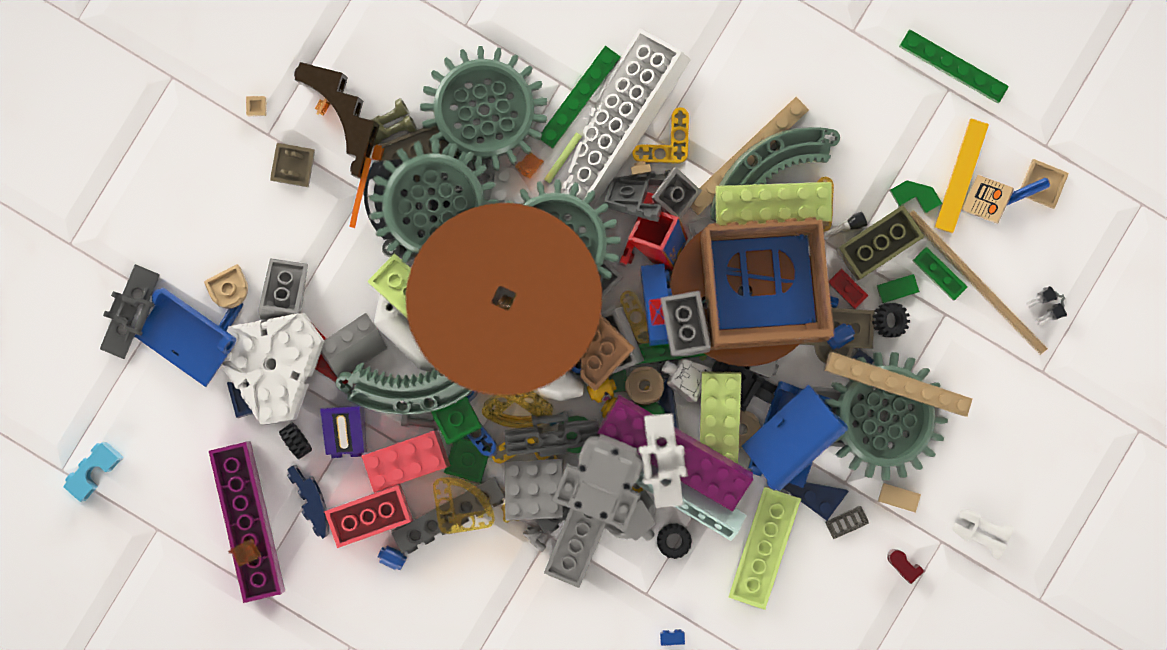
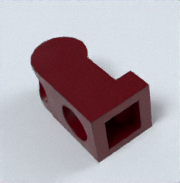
M892 549L888 552V562L909 584H912L925 572L920 565L915 564L913 566L907 560L906 554L903 551Z

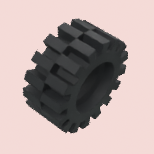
M884 303L875 309L877 314H873L872 317L876 318V320L872 321V324H876L873 328L879 330L877 333L882 335V337L902 336L901 334L906 333L904 329H909V326L906 324L910 323V320H907L910 314L905 313L907 309L902 304ZM889 313H893L895 316V325L892 328L887 323Z
M293 422L279 431L281 439L285 442L284 444L298 460L312 451V447L305 438V435Z
M669 523L659 530L657 546L660 552L667 558H682L691 549V534L683 525ZM676 533L681 536L682 543L678 548H670L667 545V538L670 534Z

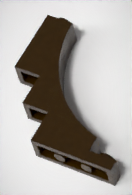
M300 62L299 66L295 69L294 80L300 85L319 92L333 106L345 133L346 154L355 158V161H352L350 166V175L361 179L365 159L371 156L380 125L373 120L359 117L364 101L358 96L344 93L348 80L345 74Z

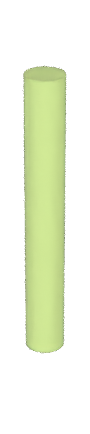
M576 132L544 178L547 183L550 184L582 138L579 133Z

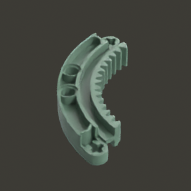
M803 127L771 135L744 152L727 171L719 186L767 184L766 178L772 179V174H779L778 170L784 171L785 167L790 168L792 165L806 162L827 163L831 159V155H829L830 148L840 142V134L834 129ZM832 132V136L835 137V140H831L830 142L829 139H826L824 137L825 135H831ZM773 140L777 143L775 150L770 148V143ZM750 155H752L755 159L753 165L751 166L747 163V159ZM716 194L710 209V216L714 221H716Z
M364 363L357 364L352 374L342 372L336 380L337 388L348 395L346 400L377 412L400 415L435 411L457 402L472 391L452 382L435 368L432 373L426 371L425 376L419 373L417 378L415 374H412L411 379H409L407 374H405L404 378L401 379L400 374L396 378H393L392 373L388 377H386L385 372L378 375L377 369L371 372L370 366L364 369ZM347 379L348 383L343 384L342 381Z

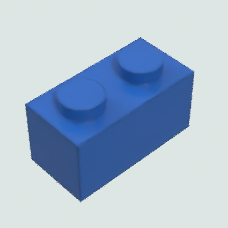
M674 629V631L662 630L660 632L661 646L685 645V632L682 629Z

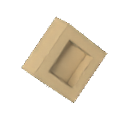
M246 96V116H267V97Z
M645 161L636 162L630 168L632 176L651 173V166L646 164Z

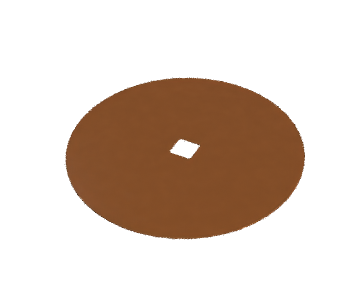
M494 203L471 208L441 225L427 239L418 252L411 267L406 288L407 319L414 340L425 358L438 372L452 382L469 390L490 395L523 394L540 389L561 378L572 369L590 346L598 328L602 308V288L597 266L580 237L555 216L535 207L514 203ZM499 286L516 293V297L509 310L491 303Z

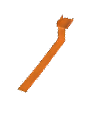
M376 144L372 157H366L349 225L351 228L356 227L372 159L382 160L384 148L381 145Z

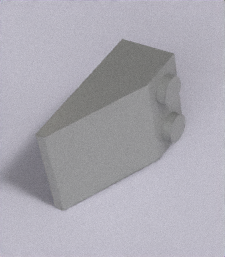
M269 259L259 304L260 319L268 320L301 313L308 270L307 263Z

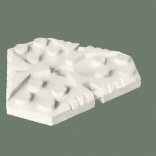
M298 313L271 318L267 322L260 320L228 326L227 332L236 338V343L221 367L227 373L231 382L234 383L235 388L240 389L242 398L249 405L248 407L252 410L259 423L270 424L297 419L309 386L306 383L307 377H312L325 342L306 314Z

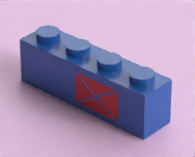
M664 264L641 266L640 275L650 346L669 344L660 299L672 296L671 288H667V281L670 280L669 270H665Z

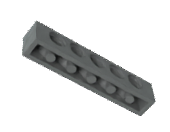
M494 476L398 528L391 534L401 553L407 551L410 554L419 549L417 545L422 542L427 545L435 540V535L441 533L443 536L452 531L451 527L457 523L461 526L469 522L468 517L474 514L476 517L487 512L485 508L490 505L494 508L502 504L505 494ZM480 493L488 494L489 501L487 503L479 501L478 496ZM463 502H469L472 505L470 512L462 510ZM447 511L454 513L455 519L453 521L445 519ZM431 520L438 524V528L435 531L428 528V522ZM412 530L420 532L421 537L419 540H414L411 537Z

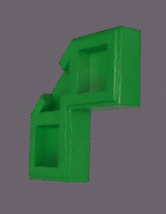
M906 180L889 190L898 207L913 198H916L924 214L942 205L934 188Z

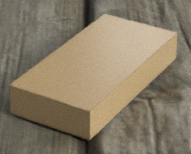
M883 483L878 502L916 513L921 494Z

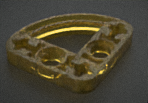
M531 391L516 395H492L484 402L481 412L485 418L496 424L510 428L533 427L532 415L513 416L503 413L514 402L532 415H536V417L553 415L554 407L540 395ZM499 397H503V398H505L507 401H506V402H501V401L498 400V398H499ZM525 398H531L534 402H526Z
M441 477L434 481L433 493L437 520L442 533L453 534L485 529L494 524L495 513L487 496L476 485L456 477ZM440 481H443V484H447V487L444 488V494L449 493V497L438 499L437 495H442L441 489L436 487L440 484ZM451 485L461 487L472 493L480 501L484 510L455 515ZM442 500H447L450 503L448 511L440 509L439 504ZM452 513V516H448L449 523H453V526L450 527V530H447L446 527L442 526L446 522L445 517L441 518L440 514ZM484 514H487L488 517L492 518V520L489 521V524H485V521L478 522L479 526H475L476 519L474 515H478L477 519L483 518ZM466 516L470 517L473 521L472 526L468 528L464 527L461 523L462 518Z

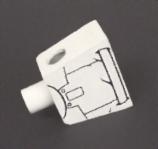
M680 359L676 364L666 361L662 371L670 375L667 381L669 387L688 402H696L701 393L702 372H711L712 369L687 359Z

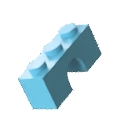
M107 442L95 444L91 449V455L88 458L82 459L78 464V470L75 473H70L65 479L66 483L63 488L79 502L86 501L98 487L91 478V472L96 466L105 472H111L123 459V456Z

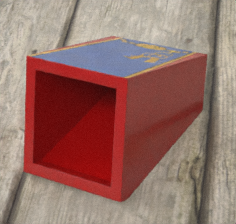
M661 212L658 222L639 217L628 240L654 265L664 264L665 269L672 271L679 254L688 240V236L679 217Z

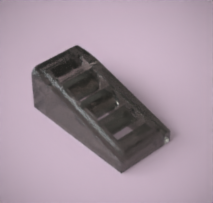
M858 505L825 521V524L834 540L869 524L863 508ZM854 513H858L861 519L860 522L857 521ZM848 516L851 517L854 525H850L847 519ZM843 519L847 527L846 529H843L839 520ZM834 522H836V524H837V526H838V528H839V530H840V532H838V533L836 532V530H835V528H834V526H833V524H832V523H834Z

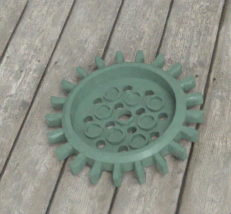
M478 46V59L469 61L467 52L461 49L460 58L463 62L462 64L454 66L448 57L444 58L445 67L450 71L446 76L432 70V78L440 82L438 89L430 86L423 87V93L435 97L434 103L420 104V111H432L435 117L423 121V129L437 126L439 133L432 136L429 140L432 145L433 140H439L440 142L444 139L449 144L442 152L444 155L448 154L452 143L457 144V151L461 153L459 161H462L467 153L472 152L474 154L473 158H476L475 169L483 166V159H492L494 170L499 171L500 162L498 157L507 155L509 162L514 166L517 164L516 156L512 152L515 148L520 147L528 155L532 151L531 147L524 142L526 136L529 135L537 140H540L542 134L532 129L531 126L532 122L546 123L547 116L534 113V107L547 105V98L533 99L532 95L533 91L542 88L543 83L540 80L530 85L527 84L525 78L532 73L533 68L528 66L521 73L514 69L518 62V55L516 54L511 57L508 64L500 62L502 56L501 48L497 47L494 52V59L492 60L484 59L485 51L483 46ZM488 79L491 81V84L486 85L484 81ZM467 83L472 84V87L468 89L465 87V85ZM512 94L514 98L510 100L506 96ZM494 98L495 102L489 103L488 99ZM474 101L476 106L471 107L469 103ZM456 105L457 109L451 110L450 107ZM481 106H487L490 111L488 114L482 115L478 109ZM516 112L518 116L513 118L510 114ZM498 116L499 120L493 121L492 117ZM477 119L480 121V124L474 125L473 121ZM456 123L461 124V128L456 129L454 125ZM501 134L503 138L498 140L496 135ZM483 138L484 142L480 144L477 142V139Z
M433 140L431 154H424L420 141L415 142L414 150L416 157L409 159L406 152L401 148L397 150V154L403 162L402 165L396 168L387 160L383 162L385 169L392 173L389 180H384L381 177L373 178L376 184L385 187L383 196L373 194L368 197L370 201L382 202V211L371 213L369 218L374 220L384 218L386 227L379 229L375 235L382 237L390 232L395 239L388 245L386 250L392 252L399 244L404 246L406 251L401 260L404 263L410 260L413 252L418 253L427 239L449 219L471 208L498 203L494 199L485 200L483 193L484 190L492 189L495 183L486 182L481 185L477 179L480 174L485 172L487 167L485 165L479 166L472 172L467 164L472 160L474 154L469 152L462 161L454 158L457 151V144L455 143L450 145L448 154L444 155L439 154V140ZM442 173L447 174L446 180L441 179L440 176ZM414 175L420 177L419 182L413 180ZM456 186H460L462 188V191L460 193H457L455 191ZM430 187L435 190L433 195L428 193ZM401 190L407 191L406 197L401 196ZM431 199L438 202V208L435 211H431L428 208V202ZM445 200L449 202L448 208L443 207ZM417 202H420L422 204V208L420 210H417L415 208V204ZM432 215H435L437 217V220L434 223L430 221V217ZM404 217L409 218L407 225L403 224ZM419 230L424 231V236L421 238L417 235Z
M556 179L554 183L555 192L546 194L544 185L539 181L537 182L539 196L532 199L529 197L528 192L522 188L520 195L525 201L523 205L545 211L568 225L588 248L597 266L598 273L610 280L612 274L609 270L602 268L603 262L607 260L617 263L619 256L607 253V245L621 244L620 237H606L605 230L617 226L616 219L603 223L599 217L607 212L609 205L605 203L594 210L589 204L594 200L596 193L593 190L590 191L584 200L576 197L579 192V183L577 182L572 185L570 194L561 193V181ZM565 215L572 217L569 221L564 219ZM585 227L586 232H579V228Z
M881 352L873 353L874 366L922 382L930 372L929 368H922L917 375L912 373L911 370L916 361L913 357H908L904 367L901 368L898 367L899 353L891 352L889 365H883ZM859 357L856 359L858 361L867 363L864 357ZM849 379L846 386L838 382L831 383V386L841 392L838 401L826 399L824 403L830 407H836V415L849 428L836 440L842 439L845 446L838 450L835 455L837 458H843L851 452L855 457L848 467L850 470L856 471L863 461L867 463L864 477L872 478L876 466H881L882 480L890 481V467L896 466L899 477L906 478L908 476L905 463L910 461L916 470H922V463L917 456L921 452L928 457L936 456V453L927 444L930 439L944 441L945 437L933 431L935 423L945 424L948 423V419L942 416L935 417V407L878 388L874 390L872 386ZM939 382L930 383L937 387L941 386ZM858 394L862 395V399L860 401L857 399ZM884 399L887 400V404L885 406L883 405ZM909 404L912 405V409L910 411L908 410ZM868 410L872 411V415L870 417L867 414ZM883 410L888 413L886 421L880 419V413ZM894 415L897 416V420L895 422L893 421ZM853 421L857 422L855 428L852 426ZM882 426V431L879 433L878 427ZM904 431H907V437L903 436ZM866 436L868 441L864 444L863 438ZM889 442H892V448L888 447Z

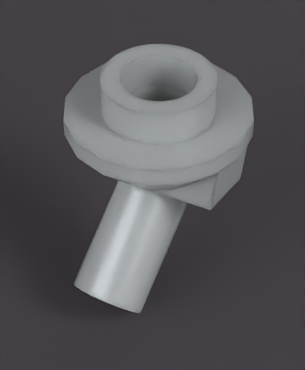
M536 526L526 528L527 530L523 532V535L530 540L534 547L543 552L547 546L538 540L542 530Z

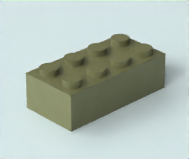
M902 205L835 250L855 280L858 281L925 236L905 206Z

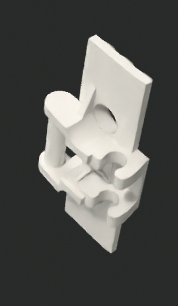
M673 415L645 416L648 446L639 448L643 461V484H653L656 508L683 505L680 474L684 477L687 476V472L684 466V448L682 445L676 446ZM659 437H664L667 440V445L660 447L656 444V440ZM649 453H656L658 459L659 473L652 475ZM672 478L670 484H663L661 480Z

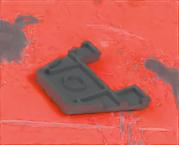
M665 170V174L658 175L655 172H651L644 177H637V175L615 177L610 182L604 204L607 203L609 209L658 222L662 211L661 205L644 204L649 186H661L672 170Z

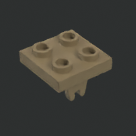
M276 143L270 181L309 188L316 150Z

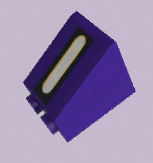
M355 406L320 409L325 454L331 455V458H343V454H350V457H362V453L367 452L365 408Z

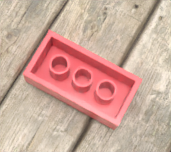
M438 429L362 456L374 493L451 466Z
M401 484L324 511L337 548L413 521Z

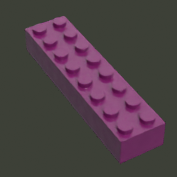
M618 395L599 426L598 434L636 448L637 453L642 457V454L639 453V448L648 446L644 417L655 415ZM674 427L676 446L682 445L684 448V466L687 472V476L684 477L680 474V481L733 512L751 485L753 472ZM659 437L656 440V444L664 447L667 445V440L664 437ZM649 453L651 464L659 469L656 453Z
M251 441L209 450L208 453L243 603L283 594L286 591Z

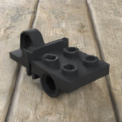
M715 361L711 372H741V411H746L753 396L771 404L775 396L776 385L743 366Z

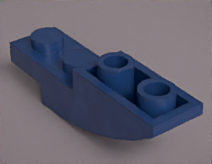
M297 464L287 469L289 472L287 476L292 484L296 483L298 486L300 497L303 500H307V503L301 506L303 509L301 512L307 521L310 520L312 522V529L316 536H321L323 539L329 535V524L324 512L327 510L323 494L313 476L306 480Z

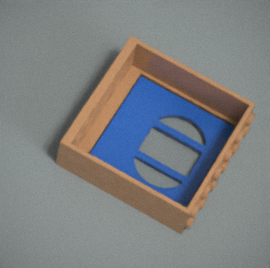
M816 217L805 218L804 221H797V219L792 218L786 219L785 222L768 220L766 223L758 224V221H749L745 225H739V222L727 223V226L713 223L705 227L700 234L710 350L826 342L834 337L822 220H816ZM807 235H808V238H809V248H810V258H811V267H812V277H813V287H814V297H815L817 323H816V318H815V308H814V298H813V288H812V278H811V268H810V259H809V249H808V239H807ZM778 250L790 258L795 271L793 284L785 293L782 292ZM746 251H772L775 295L750 296ZM736 253H739L743 296L731 288L726 275L727 265Z

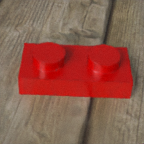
M842 268L829 280V285L853 309H856L869 296Z

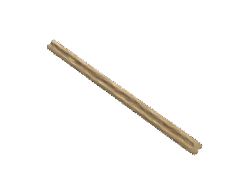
M911 211L909 214L921 232L923 231L924 236L928 237V241L931 240L932 244L936 245L935 248L939 249L942 255L945 254V258L948 257L950 259L949 262L953 263V267L956 266L957 270L961 271L960 274L962 276L965 275V279L968 278L969 282H971L970 284L973 283L975 285L974 288L976 287L979 293L982 292V296L986 297L985 300L987 302L990 301V305L993 304L994 308L998 309L997 312L999 314L1002 313V317L1005 316L1007 318V322L1010 321L1009 324L1015 327V331L1018 330L1019 334H1022L1021 336H1023L1024 340L1027 339V343L1030 342L1032 344L1031 347L1034 346L1033 348H1035L1036 352L1039 351V355L1043 354L1048 349L1045 344L1043 345V342L1041 343L1040 339L1036 338L1035 334L1019 320L1018 316L1016 317L1015 313L1011 312V309L1009 310L1008 306L987 287L988 285L984 284L983 280L979 279V276L977 277L976 273L957 256L956 252L954 253V250L952 251L951 247L947 246L946 242L925 223L926 221L922 220L919 214L917 215V212Z

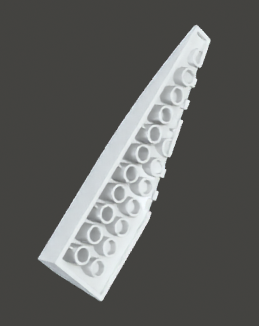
M639 28L598 92L596 106L591 110V119L583 131V140L578 144L568 171L570 174L562 186V193L570 194L572 185L577 182L579 183V192L576 197L584 200L587 194L593 190L596 195L589 205L591 207L594 206L624 165L689 65L691 59L683 51ZM565 215L564 217L567 221L572 218L570 215Z

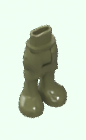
M402 98L395 101V108L371 119L380 125L374 146L398 132L407 130L411 133L417 130L413 118L408 115L410 112ZM404 117L401 121L397 122L392 126H389L387 128L383 126L391 121Z

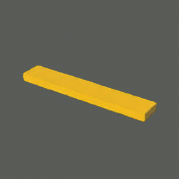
M972 118L969 119L934 228L954 233L989 126L988 123Z

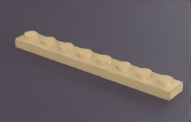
M797 96L700 187L701 193L690 206L697 215L713 202L716 194L715 186H719L727 171L744 152L771 135L789 130L809 111ZM775 140L771 141L770 147L776 142ZM752 155L747 159V163L750 166L755 161Z
M829 352L824 369L826 372L963 417H968L973 398L834 352Z

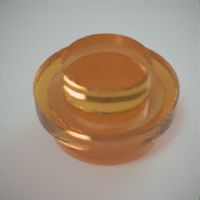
M326 98L324 100L319 99L314 108L317 110L316 115L324 116L328 110L330 103Z

